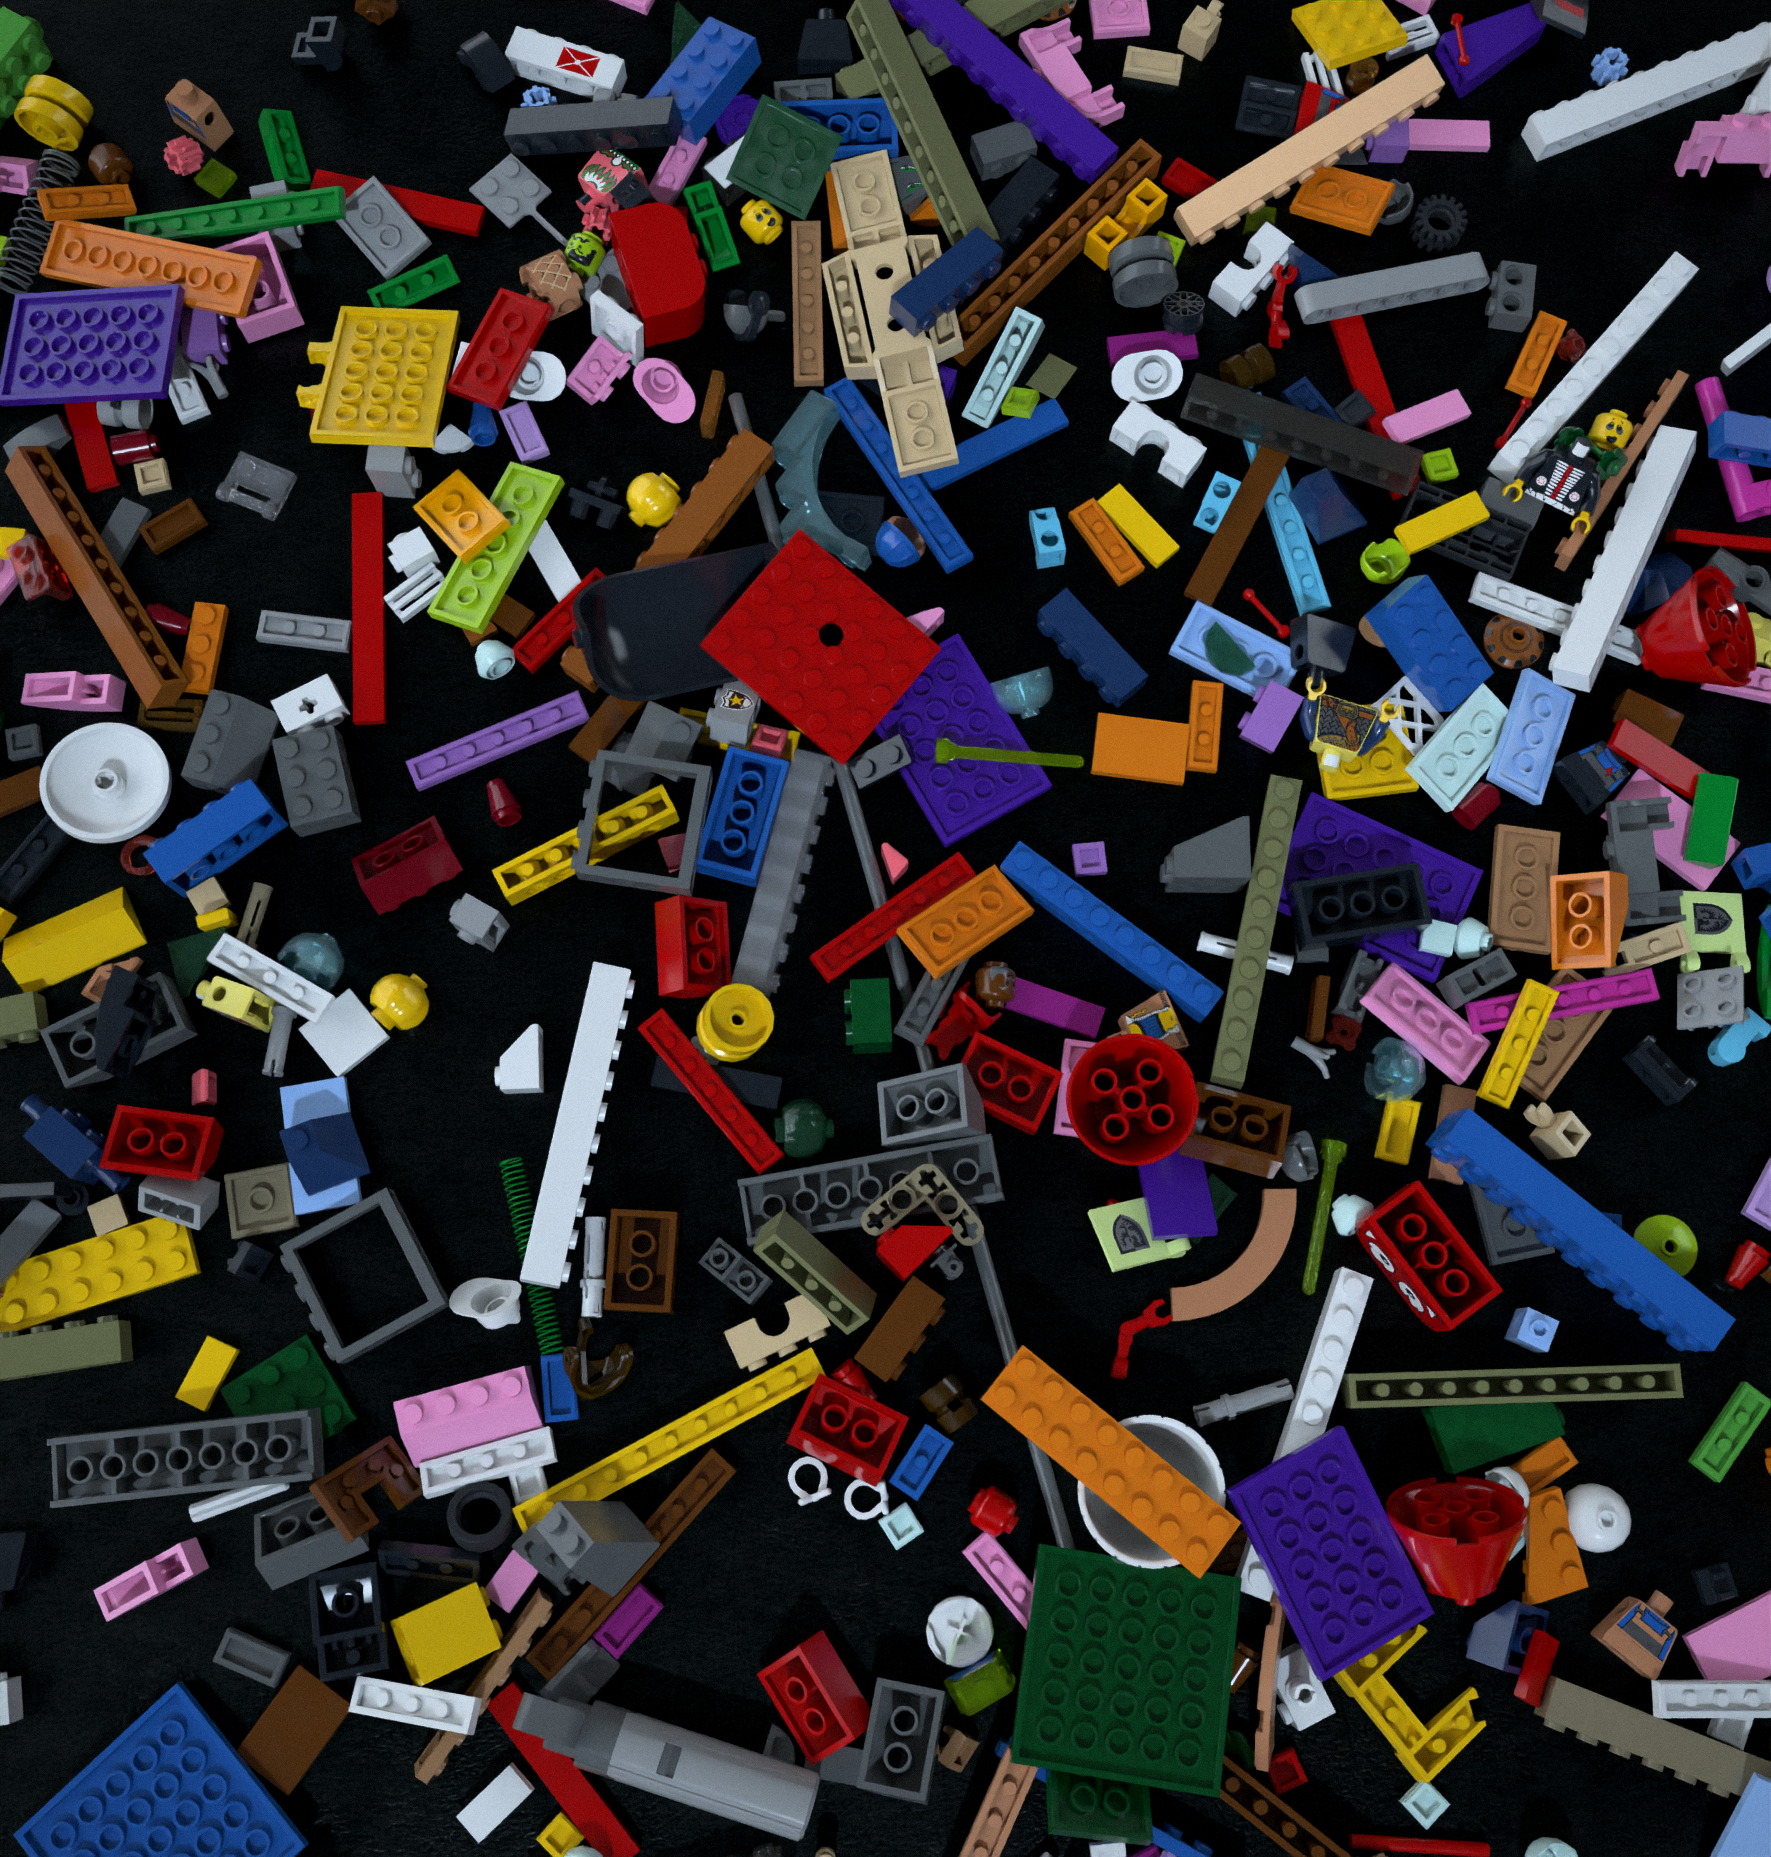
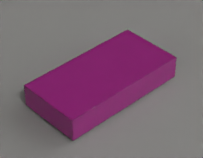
M640 1582L594 1633L593 1637L618 1659L665 1605Z

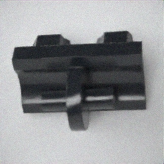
M603 476L598 483L591 480L588 482L587 489L595 491V496L572 487L568 494L569 497L573 498L570 515L587 521L592 506L601 508L596 525L612 531L618 523L620 516L626 517L628 509L605 500L607 496L616 499L618 495V490L610 488L611 479Z

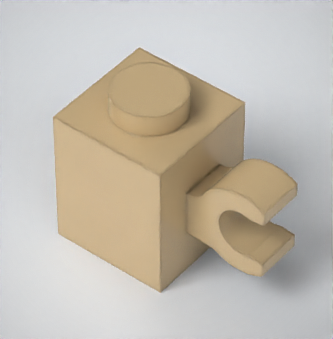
M1212 0L1207 10L1197 5L1182 26L1177 48L1202 61L1216 42L1222 20L1219 11L1224 4L1218 0Z
M1541 1102L1537 1109L1533 1104H1530L1523 1113L1529 1122L1537 1125L1529 1138L1548 1160L1576 1156L1591 1135L1572 1111L1553 1114L1551 1108L1546 1103Z

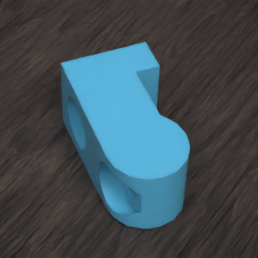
M1217 471L1205 494L1193 525L1215 534L1241 482Z
M1050 507L1029 511V523L1036 552L1037 569L1064 565L1066 547L1055 508Z
M1747 1007L1750 1020L1744 1021L1743 1025L1738 1023L1726 1024L1708 1047L1707 1054L1713 1064L1722 1067L1739 1062L1743 1059L1746 1053V1046L1750 1041L1755 1042L1766 1038L1771 1032V1025Z

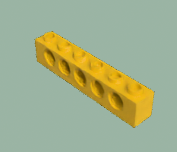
M662 784L597 817L589 865H594L680 821L677 811ZM578 827L492 870L511 906L575 874V869L571 868V860L574 850L579 851L581 839L577 838Z

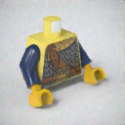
M1309 677L1305 682L1309 694L1304 697L1299 720L1305 738L1310 741L1309 749L1323 754L1319 768L1326 772L1336 773L1341 760L1352 762L1356 756H1364L1380 743L1390 725L1389 719L1397 717L1400 713V704H1398L1395 712L1388 713L1384 708L1388 704L1389 699H1385L1381 704L1382 714L1377 716V710L1323 694L1326 690V682L1323 678L1318 689H1311L1313 678Z

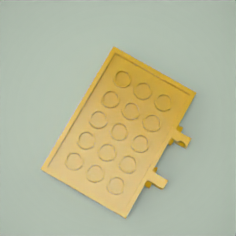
M341 306L333 340L327 343L309 342L307 350L311 364L321 363L326 366L322 383L311 385L310 387L298 385L296 392L300 407L315 409L309 432L311 442L435 448L460 324L459 311Z

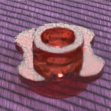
M1570 329L1567 331V336L1559 340L1557 351L1561 359L1576 364L1579 361V357L1586 353L1587 347L1583 338L1577 334V331Z
M1335 1015L1331 1019L1333 1025L1330 1032L1326 1034V1040L1329 1044L1336 1043L1343 1046L1345 1050L1351 1051L1356 1047L1355 1040L1362 1031V1026L1357 1021L1344 1018L1342 1015ZM1342 1030H1345V1031L1347 1032V1034H1346V1035H1342V1034H1341V1031H1342Z

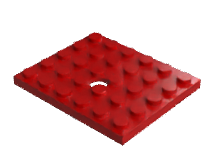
M800 528L700 643L701 649L842 767L942 649ZM835 624L840 627L843 632V640L838 646L828 647L821 642L819 631L823 626Z

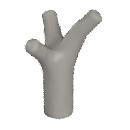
M211 356L205 357L207 368L194 362H189L190 368L200 372L209 381L218 399H223L229 395L219 375L220 365L217 363L213 364Z
M1296 1036L1291 1047L1308 1056L1319 1067L1324 1079L1330 1078L1324 1059L1328 1060L1330 1055L1336 1053V1050L1334 1048L1324 1049L1317 1047Z

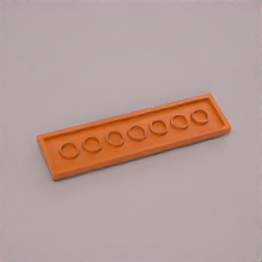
M61 220L54 223L39 273L47 278L99 289L179 284L185 290L184 307L246 319L263 263L256 257L73 220Z
M1024 1345L1020 1347L980 1399L1199 1579H1201L1242 1523Z

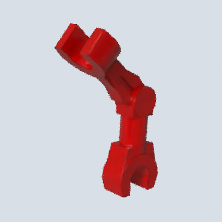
M1275 263L1272 268V276L1277 283L1271 301L1267 305V314L1271 320L1268 340L1270 347L1281 349L1283 347L1282 339L1288 340L1290 337L1289 327L1286 321L1282 320L1284 292L1286 284L1292 283L1295 280L1297 267L1289 265L1287 274L1282 276L1283 265Z
M1163 1299L1155 1300L1142 1312L1141 1316L1124 1322L1120 1326L1118 1350L1114 1358L1110 1377L1121 1380L1126 1378L1129 1363L1127 1358L1134 1334L1147 1327L1165 1326L1173 1319L1171 1314L1165 1318H1159L1156 1315V1308L1165 1304Z

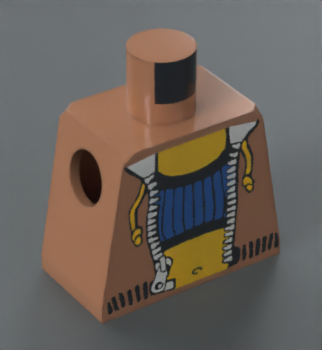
M1165 990L1123 1014L1118 1020L1121 1031L1107 1037L1111 1038L1126 1034L1147 1035L1168 1044L1178 1053L1184 1051L1189 1046Z

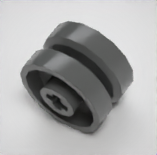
M1158 236L1136 237L1121 243L1109 254L1108 265L1110 275L1113 278L1114 298L1118 304L1132 308L1148 307L1164 301L1168 295L1177 291L1179 282L1177 271L1173 265L1174 255L1172 246L1168 240Z

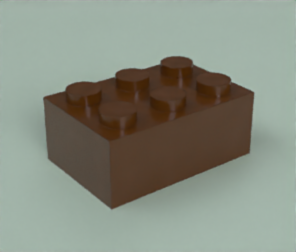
M1197 1081L1195 1084L1197 1095H1199L1197 1119L1190 1135L1179 1147L1178 1154L1273 1179L1283 1164L1292 1106Z
M611 1209L604 1297L605 1310L674 1314L681 1217L678 1212Z
M913 1275L854 1359L884 1382H887L889 1378L896 1381L907 1366L902 1361L909 1350L916 1353L927 1336L922 1333L928 1323L932 1326L936 1325L946 1311V1308L941 1306L945 1298Z

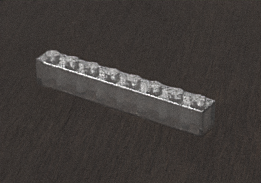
M796 748L731 984L750 985L761 991L768 1000L771 992L777 993L781 975L776 974L779 962L785 963L789 945L784 944L787 932L793 933L797 919V915L792 914L795 902L801 903L805 885L800 884L803 873L809 874L813 856L808 855L811 844H817L821 827L816 826L818 816H824L828 804V797H824L826 786L832 787L836 769L832 768L831 757Z

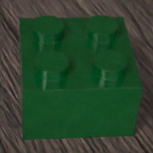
M889 978L850 980V989H844L845 1014H851L852 1021H845L846 1046L853 1045V1054L891 1052L892 1029Z

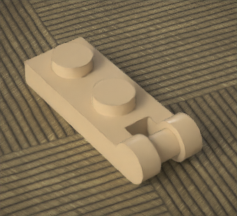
M1682 921L1620 941L1618 953L1621 952L1625 963L1617 966L1615 962L1614 967H1604V970L1601 971L1603 977L1633 972L1691 952L1692 949Z

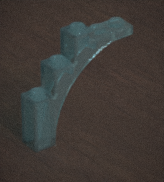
M811 389L771 443L777 463L786 468L775 484L780 497L779 500L785 507L791 509L779 525L784 538L783 542L786 544L800 528L829 554L832 553L839 557L848 567L854 568L856 566L866 571L872 562L868 547L842 534L829 519L819 501V462L826 441L840 420V415L835 401Z

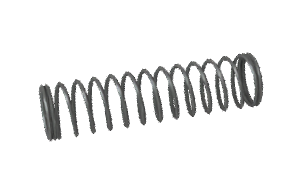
M46 149L43 151V158L39 161L40 168L35 170L36 178L30 181L32 188L27 189L28 197L22 201L24 207L18 210L19 217L14 220L15 227L10 229L11 237L5 241L7 247L1 250L3 257L0 258V261L5 259L17 270L0 265L2 270L0 271V276L18 283L26 290L20 291L11 288L0 280V288L14 295L30 293L31 290L28 285H33L34 282L26 274H38L37 270L30 264H42L36 255H45V250L40 245L47 246L49 240L44 235L51 236V233L35 228L26 220L39 223L51 232L52 228L48 225L54 226V223L40 219L30 211L34 210L43 213L41 206L34 201L38 200V198L30 197L29 192L34 189L37 193L38 189L50 188L41 180L55 183L62 188H65V186L73 187L75 183L70 177H78L81 171L80 165L75 159L59 150ZM46 154H53L62 157L63 159L69 161L72 165H74L75 168L67 162H64L60 159L47 157ZM51 160L60 162L74 171L62 168ZM45 161L52 168L42 167V162ZM39 170H42L49 178L38 177ZM45 170L63 175L72 184H66L55 179ZM38 180L45 188L34 187V181ZM30 199V201L39 209L34 207H26V200ZM26 209V211L36 219L22 217V210ZM22 219L32 229L18 227L17 221ZM17 229L28 239L14 237L12 232ZM22 230L30 231L32 233L39 235L40 237L44 238L47 241V243L39 242L31 238ZM13 239L24 249L10 247L9 240ZM18 240H22L30 244H33L34 246L41 249L43 253H39L27 248ZM9 249L15 256H17L21 260L12 257H6L4 254L5 250ZM14 250L24 252L34 257L36 260L39 261V263H35L23 258ZM10 260L17 261L28 266L33 271H35V273L28 272L26 270L19 268ZM5 270L12 271L22 275L23 277L27 278L30 281V283L24 282L20 278L8 273Z

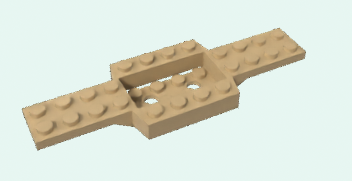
M887 149L831 163V172L849 250L821 265L847 380L878 379L900 478L959 464L937 368L938 363L964 351L955 309L948 314L944 313L937 319L934 326L928 330L930 339L925 336L924 330L916 337H913L905 328L900 331H891L888 328L889 322L894 319L889 314L891 296L912 280L907 256L912 257L915 275H918L942 255L938 235L907 236ZM882 267H889L893 270L892 276L884 280L879 279L876 273ZM855 269H858L874 340L875 351L873 354L854 274Z

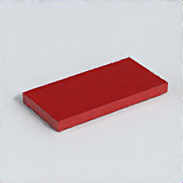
M500 287L446 386L449 393L501 411L554 313L552 305Z

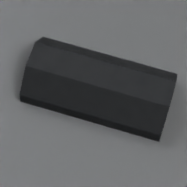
M1419 480L1398 525L1458 499L1460 496ZM1486 507L1490 514L1487 521L1425 548L1509 582L1532 526Z

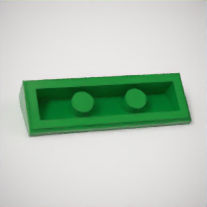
M263 108L258 124L274 181L284 180L289 191H298L311 187V177L292 112Z
M446 254L367 290V293L376 308L403 309L460 283V280Z
M1708 773L1698 774L1683 861L1707 869L1724 865L1739 783L1738 778Z

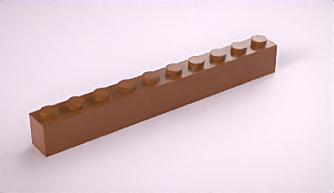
M1140 138L957 317L964 351L952 357L965 367L1007 325L1016 306L1023 309L1084 249L1087 233L1106 215L1114 219L1123 208L1127 195L1146 177L1150 181L1157 177L1162 155Z
M746 428L739 435L735 434L729 440L726 447L727 450L722 457H717L711 463L708 470L709 473L704 480L698 481L693 486L687 502L684 505L680 504L675 509L669 525L657 532L651 548L639 555L635 564L636 567L633 570L701 556L776 460L774 448ZM569 646L562 655L560 665L567 675L595 693L599 686L593 680L587 668L581 648L576 649L575 646Z
M17 446L5 472L146 708L174 706L189 683L47 448L45 446Z

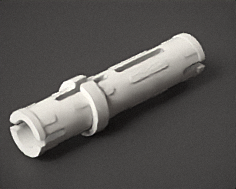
M1202 931L1197 951H1204L1233 959L1237 941ZM1270 950L1266 969L1289 975L1293 966L1294 956Z
M586 1217L583 1279L580 1280V1287H583L581 1317L597 1318L603 1317L602 1299L603 1288H605L606 1280H604L606 1218Z

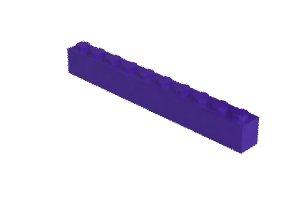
M889 0L892 9H897L904 15L905 20L912 28H918L925 34L926 39L932 46H938L946 53L948 60L953 65H959L967 72L969 79L974 84H980L988 91L990 98L995 103H1001L1009 110L1011 117L1016 122H1022L1030 129L1032 136L1039 142L1043 141L1051 148L1053 155L1058 160H1064L1072 167L1074 174L1079 179H1085L1092 186L1116 162L1119 147L956 0Z

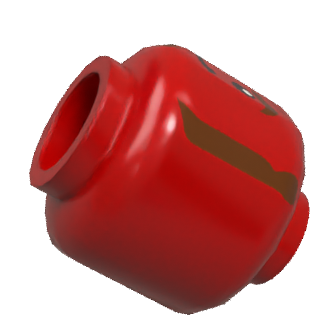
M994 1485L987 1489L981 1487L967 1509L971 1512V1523L993 1538L1000 1536L1003 1531L1010 1534L1019 1520V1516L1015 1514L1017 1509L1016 1500Z

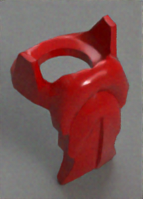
M967 982L953 994L954 1004L947 1012L948 1016L939 1023L937 1030L929 1034L925 1044L937 1048L939 1058L942 1061L947 1059L953 1047L960 1046L968 1037L972 1038L976 1031H985L1002 1015L1001 1013L993 1017L987 1015L966 994L971 987L970 982Z

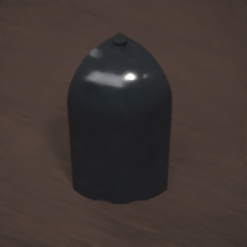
M768 542L616 573L598 579L582 589L573 602L576 630H572V639L575 648H581L593 680L608 694L628 701L655 700L740 681L701 649L700 643L779 553L774 543Z

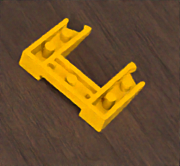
M1416 1624L1413 1630L1408 1629L1338 1672L1333 1677L1349 1697L1356 1699L1396 1749L1394 1754L1417 1782L1428 1784L1486 1726V1721L1474 1720L1469 1701L1479 1697L1475 1688L1469 1687L1423 1726L1382 1675L1427 1632L1424 1626Z

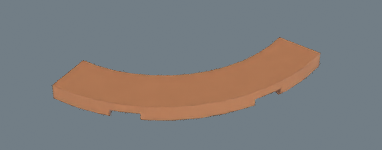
M1297 1189L1262 1190L1261 1213L1256 1232L1248 1247L1233 1264L1219 1275L1196 1285L1170 1288L1171 1315L1173 1317L1171 1321L1192 1320L1223 1311L1251 1294L1267 1278L1281 1258L1289 1241L1295 1218Z
M1274 1590L1270 1599V1606H1272L1270 1624L1266 1625L1257 1703V1709L1260 1710L1259 1727L1256 1728L1255 1767L1256 1770L1266 1772L1269 1771L1274 1748L1277 1682L1286 1614Z

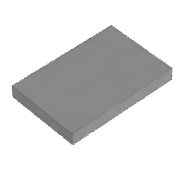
M375 176L371 177L346 199V219L335 220L387 281L392 279L432 244Z

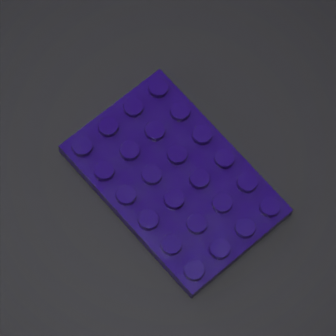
M179 284L15 294L0 374V405L6 407L168 398L185 290Z
M958 633L937 644L942 648L941 651L874 729L881 743L898 734L905 736L916 763L899 771L945 848L1052 788L1048 777Z
M1311 792L1292 832L1277 911L1291 917L1286 891L1294 882L1418 862L1431 919L1459 925L1463 920L1483 870ZM1421 932L1350 944L1388 963H1395L1405 971L1431 983L1437 980L1446 959L1445 956L1418 950Z
M1337 1425L1226 1489L1317 1680L1324 1682L1434 1614L1344 1426Z

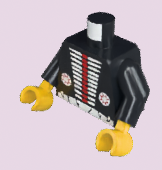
M1577 437L1571 448L1563 444H1557L1552 450L1544 449L1527 458L1514 476L1515 482L1503 488L1502 496H1505L1512 487L1517 492L1512 502L1521 499L1523 492L1574 517L1578 512L1580 516L1572 522L1571 531L1573 532L1575 523L1581 521L1586 524V530L1583 535L1587 534L1590 529V521L1588 519L1593 516L1601 496L1600 475L1594 470L1597 462L1588 457L1593 447L1592 442L1586 438Z

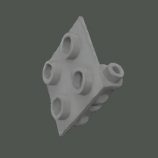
M1743 965L1677 974L1678 1030L1688 1029L1689 1031H1694L1695 1028L1700 1027L1711 1029L1717 1025L1718 1027H1724L1725 1024L1733 1023L1743 1025L1744 1021L1750 1020L1749 1010L1744 1008Z

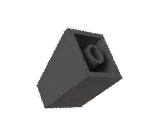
M1242 816L1174 846L1170 854L1165 856L1164 864L1160 865V882L1165 883V892L1240 893L1251 879L1249 816Z
M559 1500L536 1526L537 1530L571 1571L612 1597H615L661 1545L632 1510L622 1501Z

